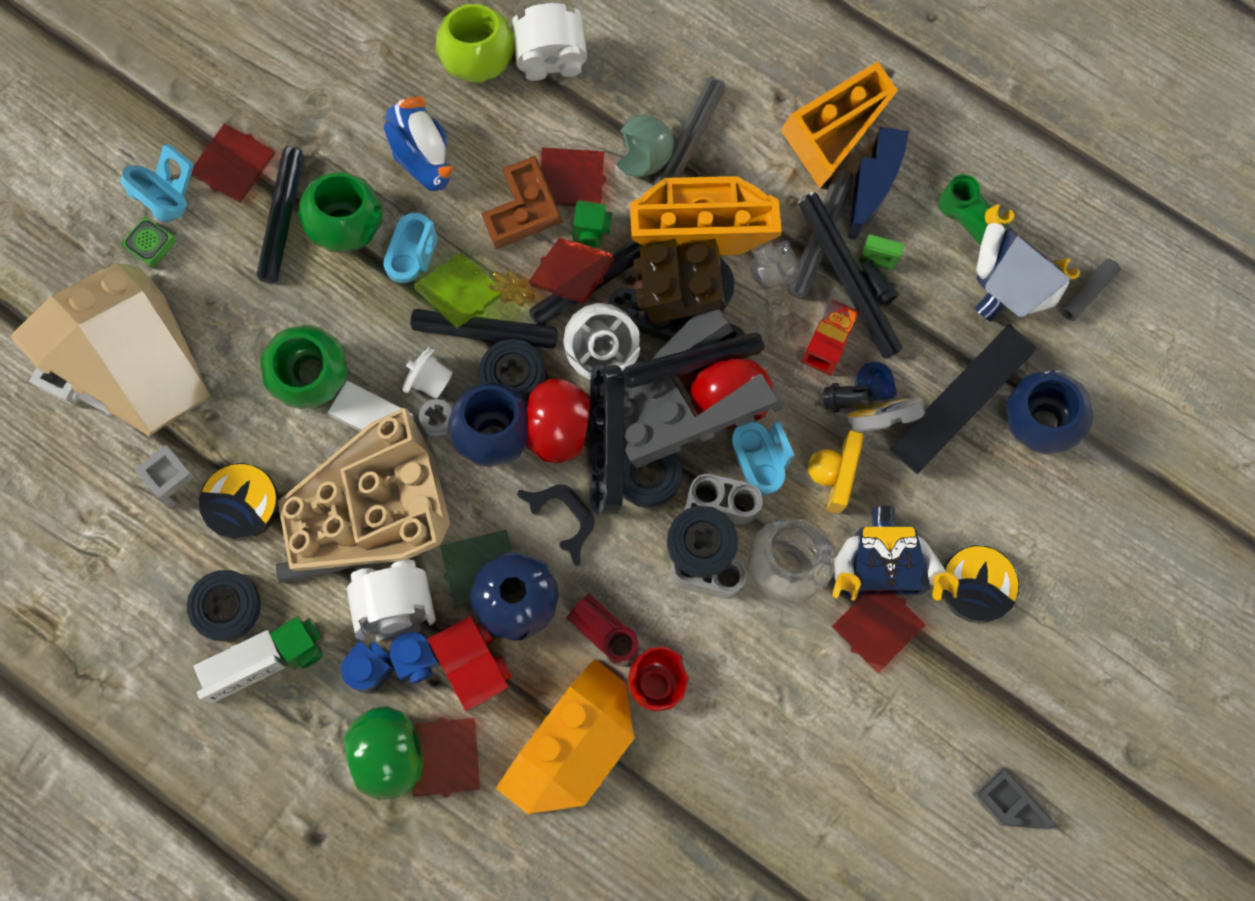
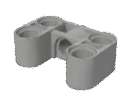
M702 474L693 480L684 510L699 505L714 507L725 513L734 524L746 525L751 523L758 515L763 504V496L761 491L750 483L713 474ZM700 488H708L714 492L716 499L713 502L704 503L697 498L696 491ZM737 497L748 498L752 502L753 509L749 512L738 510L734 505V499ZM695 528L687 537L688 547L698 556L711 555L714 552L713 546L716 535L708 528ZM733 558L730 566L725 570L735 574L737 584L733 587H725L719 583L717 575L707 578H687L680 573L678 567L672 561L670 576L675 585L684 590L721 599H729L740 592L745 584L747 572L744 565L739 560Z

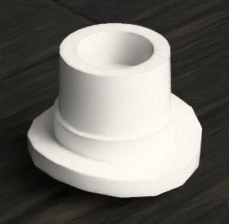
M432 346L428 347L417 358L415 363L411 360L408 361L406 367L410 368L403 385V392L408 394L410 389L414 388L435 399L441 394L453 372L431 356L435 348Z

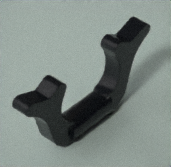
M558 484L540 492L519 490L517 493L518 497L530 504V510L533 515H538L543 505L548 501L559 499L565 503L579 520V532L574 537L561 541L559 545L563 551L570 553L573 564L576 567L580 566L582 546L594 529L595 520L589 508L575 491L567 485Z

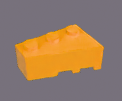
M878 61L793 112L781 128V132L819 188L828 180L898 91Z

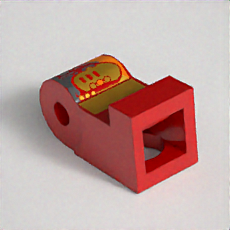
M831 299L823 319L819 322L804 353L801 363L831 376L839 362L859 311Z

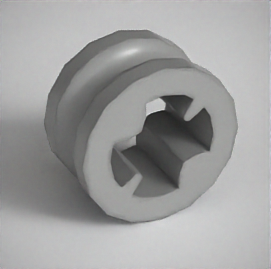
M433 399L424 403L421 407L419 420L424 431L429 435L440 437L450 432L448 421L452 408L447 402ZM436 410L443 411L442 413L446 421L442 425L438 421V426H432L428 415L431 412L436 415Z

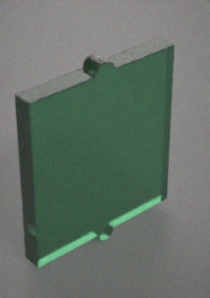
M507 529L440 546L447 572L444 574V579L449 581L454 607L459 608L471 604L470 593L475 576L484 563L493 560L500 554L512 552ZM517 577L505 579L499 587L501 597L522 591L519 578Z

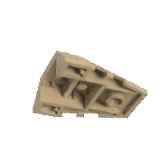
M115 263L52 295L11 334V339L37 368L48 375L50 372H53L72 384L71 389L81 395L84 393L89 394L105 404V410L148 436L205 402L210 397L207 386L164 294L137 267Z

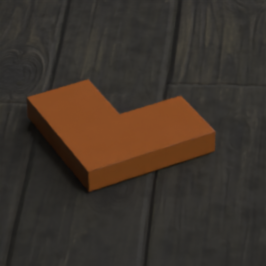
M536 155L502 169L514 200L481 213L495 249L563 223Z

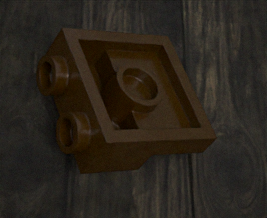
M671 239L640 247V258L634 259L633 263L636 277L639 281L642 280L643 288L636 289V299L640 311L646 310L653 324L726 308L719 246L716 239L679 247L676 239Z

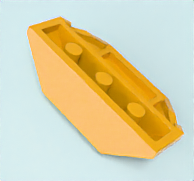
M738 176L664 178L646 191L639 199L637 198L630 203L631 237L633 241L643 246L676 239L679 247L716 239L720 255H741L781 236L782 233L779 199L772 195L768 196L758 187Z
M594 659L572 683L529 739L496 789L527 814L585 806L634 740L626 682Z

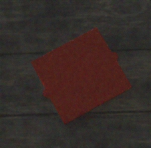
M224 123L194 164L191 176L210 186L212 192L217 193L219 191L241 203L275 156V151L254 140L252 134L245 135Z
M542 147L540 167L557 206L576 207L577 200L601 203L602 184L606 183V176L603 175L604 151Z
M559 237L549 253L540 259L541 264L530 278L529 284L532 287L585 304L596 286L603 283V276L615 258L611 253Z
M867 590L831 627L851 647L850 652L852 654L857 653L876 673H879L917 635L925 624L905 605L906 600L904 598L899 599L891 590L879 591V594H876V590Z
M440 717L438 722L414 724L421 741L424 766L420 780L412 789L413 797L436 794L450 797L451 793L481 790L475 718L446 721L444 717Z

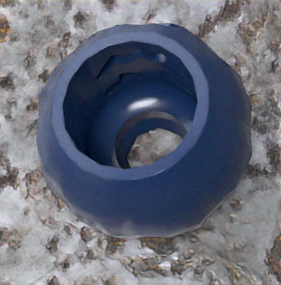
M1056 370L1036 372L1026 376L1010 394L1005 408L1009 430L1015 440L1032 452L1043 455L1062 453L1079 445L1091 429L1094 418L1090 397L1083 384L1068 374ZM1041 410L1052 412L1058 420L1057 426L1047 427L1040 424L1033 418V414Z
M495 382L476 385L464 391L454 404L448 421L451 441L460 455L476 465L488 468L509 464L520 458L527 445L526 413L528 400L524 399V396L510 387ZM489 426H497L503 430L496 434H482V431Z
M514 551L500 554L493 560L484 563L475 576L470 600L473 612L482 627L488 630L489 634L508 640L521 641L547 627L555 614L560 595L557 581L547 564L535 556ZM517 577L525 583L527 594L521 602L509 604L501 598L499 587L505 579Z

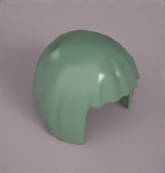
M647 114L631 116L625 121V126L620 132L623 133L624 140L626 141L625 146L629 151L616 166L625 175L634 177H646L658 172L667 164L674 148V138L669 127L660 119Z

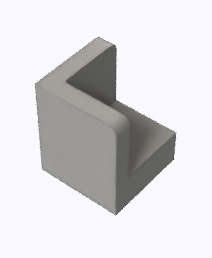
M167 445L134 469L154 495L170 509L177 504L171 495L194 478L183 464L181 458Z

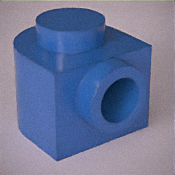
M403 633L395 638L391 644L390 659L399 680L402 682L410 680L411 684L419 683L433 675L432 669L440 666L430 643L419 633Z
M359 641L343 660L341 675L344 682L349 687L362 693L375 691L394 671L386 663L390 659V655L374 641L368 647Z

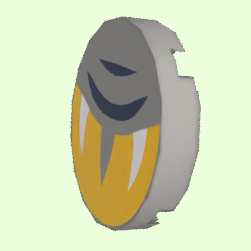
M909 398L874 404L872 409L860 408L847 414L850 429L852 428L856 432L874 431L889 428L888 426H892L893 423L899 421L906 424L918 420L924 416L925 410L922 399Z

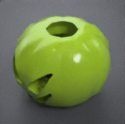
M467 4L458 7L443 18L437 30L435 51L445 70L456 79L466 80L471 83H483L489 79H494L507 69L509 61L513 57L515 50L513 31L506 18L492 8L479 4Z

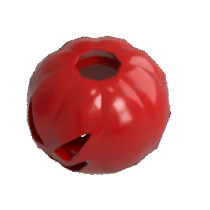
M738 358L719 361L705 367L695 375L690 390V404L696 417L760 373L773 390V383L768 372L753 360ZM768 410L755 415V421L765 418ZM732 424V425H730V426H728V427H725V428H723V429H728V428H733V427H738V426H737L736 424Z
M548 379L536 385L529 395L526 413V448L544 462L563 463L565 460H573L582 453L591 397L580 385L566 379Z

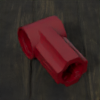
M590 593L581 598L566 617V620L597 647L613 665L619 667L629 666L639 656L640 647L635 632L623 625ZM619 637H625L632 642V649L623 656H617L610 650L612 642Z

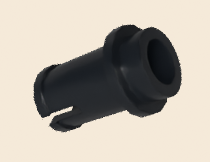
M873 260L866 261L861 265L864 269L861 273L881 308L891 304L899 296L896 290L898 287L896 283H890Z
M832 383L831 387H825L824 407L831 409L833 413L839 412L840 409H872L874 392L870 384L840 387L838 383Z

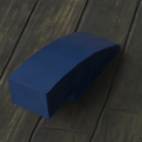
M880 127L873 143L872 157H862L855 173L849 239H856L881 208L899 172L906 150L909 131Z

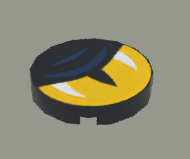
M246 463L229 464L215 471L204 483L199 496V509L206 526L220 537L241 541L264 533L275 521L279 510V496L272 478L259 467Z
M973 545L960 549L944 565L945 571L955 575L959 582L956 598H953L948 590H942L943 599L945 598L946 603L950 606L949 609L956 616L971 623L985 624L1002 618L1013 608L1019 595V578L1014 565L1003 553L989 546Z

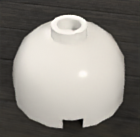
M595 303L584 306L571 317L565 327L563 344L569 363L578 374L590 380L592 370L597 364L619 365L622 371L626 366L633 365L639 357L640 334L637 326L626 312L612 304Z

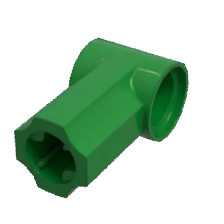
M959 174L953 177L939 196L938 206L946 217L957 219L981 246L986 227L988 226L985 221V213L991 206L980 195L981 189L978 181L970 175ZM954 193L960 194L965 201L959 200Z

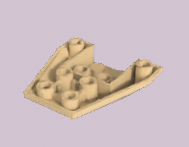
M405 407L370 423L278 501L289 569L292 571L405 561L441 545L450 525L434 456L411 414Z

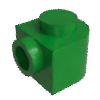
M577 200L572 243H578L589 249L601 247L602 233L610 234L613 212L606 211V204Z
M298 615L270 632L284 660L294 670L298 667L302 669L308 668L323 657L322 651L316 642L322 636L310 618L303 621Z

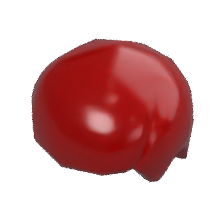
M665 646L653 647L634 660L629 669L628 686L639 706H643L644 709L652 712L672 709L684 698L689 676L682 663L683 657L678 652Z

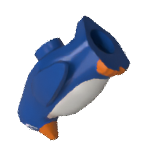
M409 97L396 103L386 111L384 131L395 161L402 165L426 189L437 192L446 188L450 181V175L454 170L453 166H446L445 164L446 135L441 124L435 118L430 117L426 111V100L424 97Z

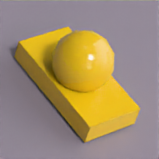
M850 430L843 440L840 454L832 449H823L814 453L808 462V472L812 480L821 486H832L826 508L828 512L840 514L848 505L864 440L863 433Z

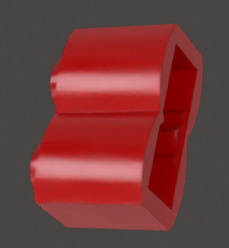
M471 616L428 638L466 713L509 689L506 680L512 676L501 656L493 659L486 646L493 642L488 630H485L480 622L475 624Z

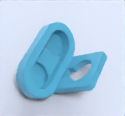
M166 144L162 147L156 172L142 166H128L124 168L120 181L126 189L127 195L141 201L152 211L156 219L163 222H171L175 218L181 217L185 212L187 201L184 196L193 170V163L173 146ZM170 158L178 163L181 170L180 178L173 181L170 179L171 172L168 166Z
M410 213L403 216L397 223L384 258L385 271L388 277L395 282L408 283L416 279L421 271L427 272L438 238L434 222L430 221L425 215Z
M753 421L737 427L732 435L731 444L747 483L756 486L762 495H770L777 492L784 483L785 469L788 468L794 458L793 450L779 421L773 423L769 433L763 425Z

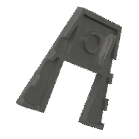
M720 309L696 314L650 360L716 343L731 333L733 329ZM761 373L697 417L673 377L634 388H628L625 385L623 449L630 462L638 468L682 450L680 446L698 438L703 442L715 437V431L732 424L740 427L755 421L754 416L769 409L777 412L784 407Z

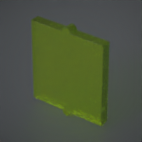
M462 253L442 266H435L432 273L414 284L415 290L456 328H459L477 314L483 315L484 309L504 296V291Z

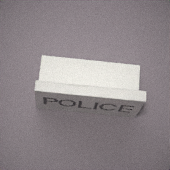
M266 630L194 665V670L203 688L196 692L199 700L213 704L287 668L280 651L270 635L271 631Z

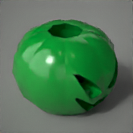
M335 171L317 177L309 183L300 200L298 216L307 237L316 246L323 247L331 252L346 253L351 250L362 249L372 241L382 224V207L374 189L365 179L348 172Z
M309 324L287 328L276 334L265 348L260 359L265 388L272 396L287 406L297 409L321 406L334 399L339 389L344 385L348 372L344 349L339 340L321 327ZM308 359L319 361L323 367L319 377L312 384L302 382L298 374L300 365Z
M389 706L372 708L355 718L345 732L344 746L350 774L358 791L376 800L397 799L409 793L420 780L424 766L421 741L414 723L402 711Z

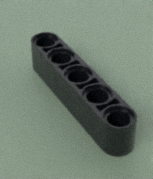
M1009 323L925 410L924 416L915 420L893 443L889 450L917 475L1038 348Z

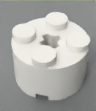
M546 3L525 9L526 16L519 20L517 15L513 17L511 25L516 64L521 71L525 72L526 79L531 81L542 80L546 78V73L561 72V75L566 77L576 76L581 73V65L587 60V49L580 10L574 7L575 13L566 10V4Z
M414 560L397 561L391 565V568L375 571L371 568H365L351 574L352 582L347 586V595L354 633L357 639L366 641L365 634H375L377 641L394 640L406 632H420V623L428 620L429 626L435 622L436 618L426 572L416 568Z

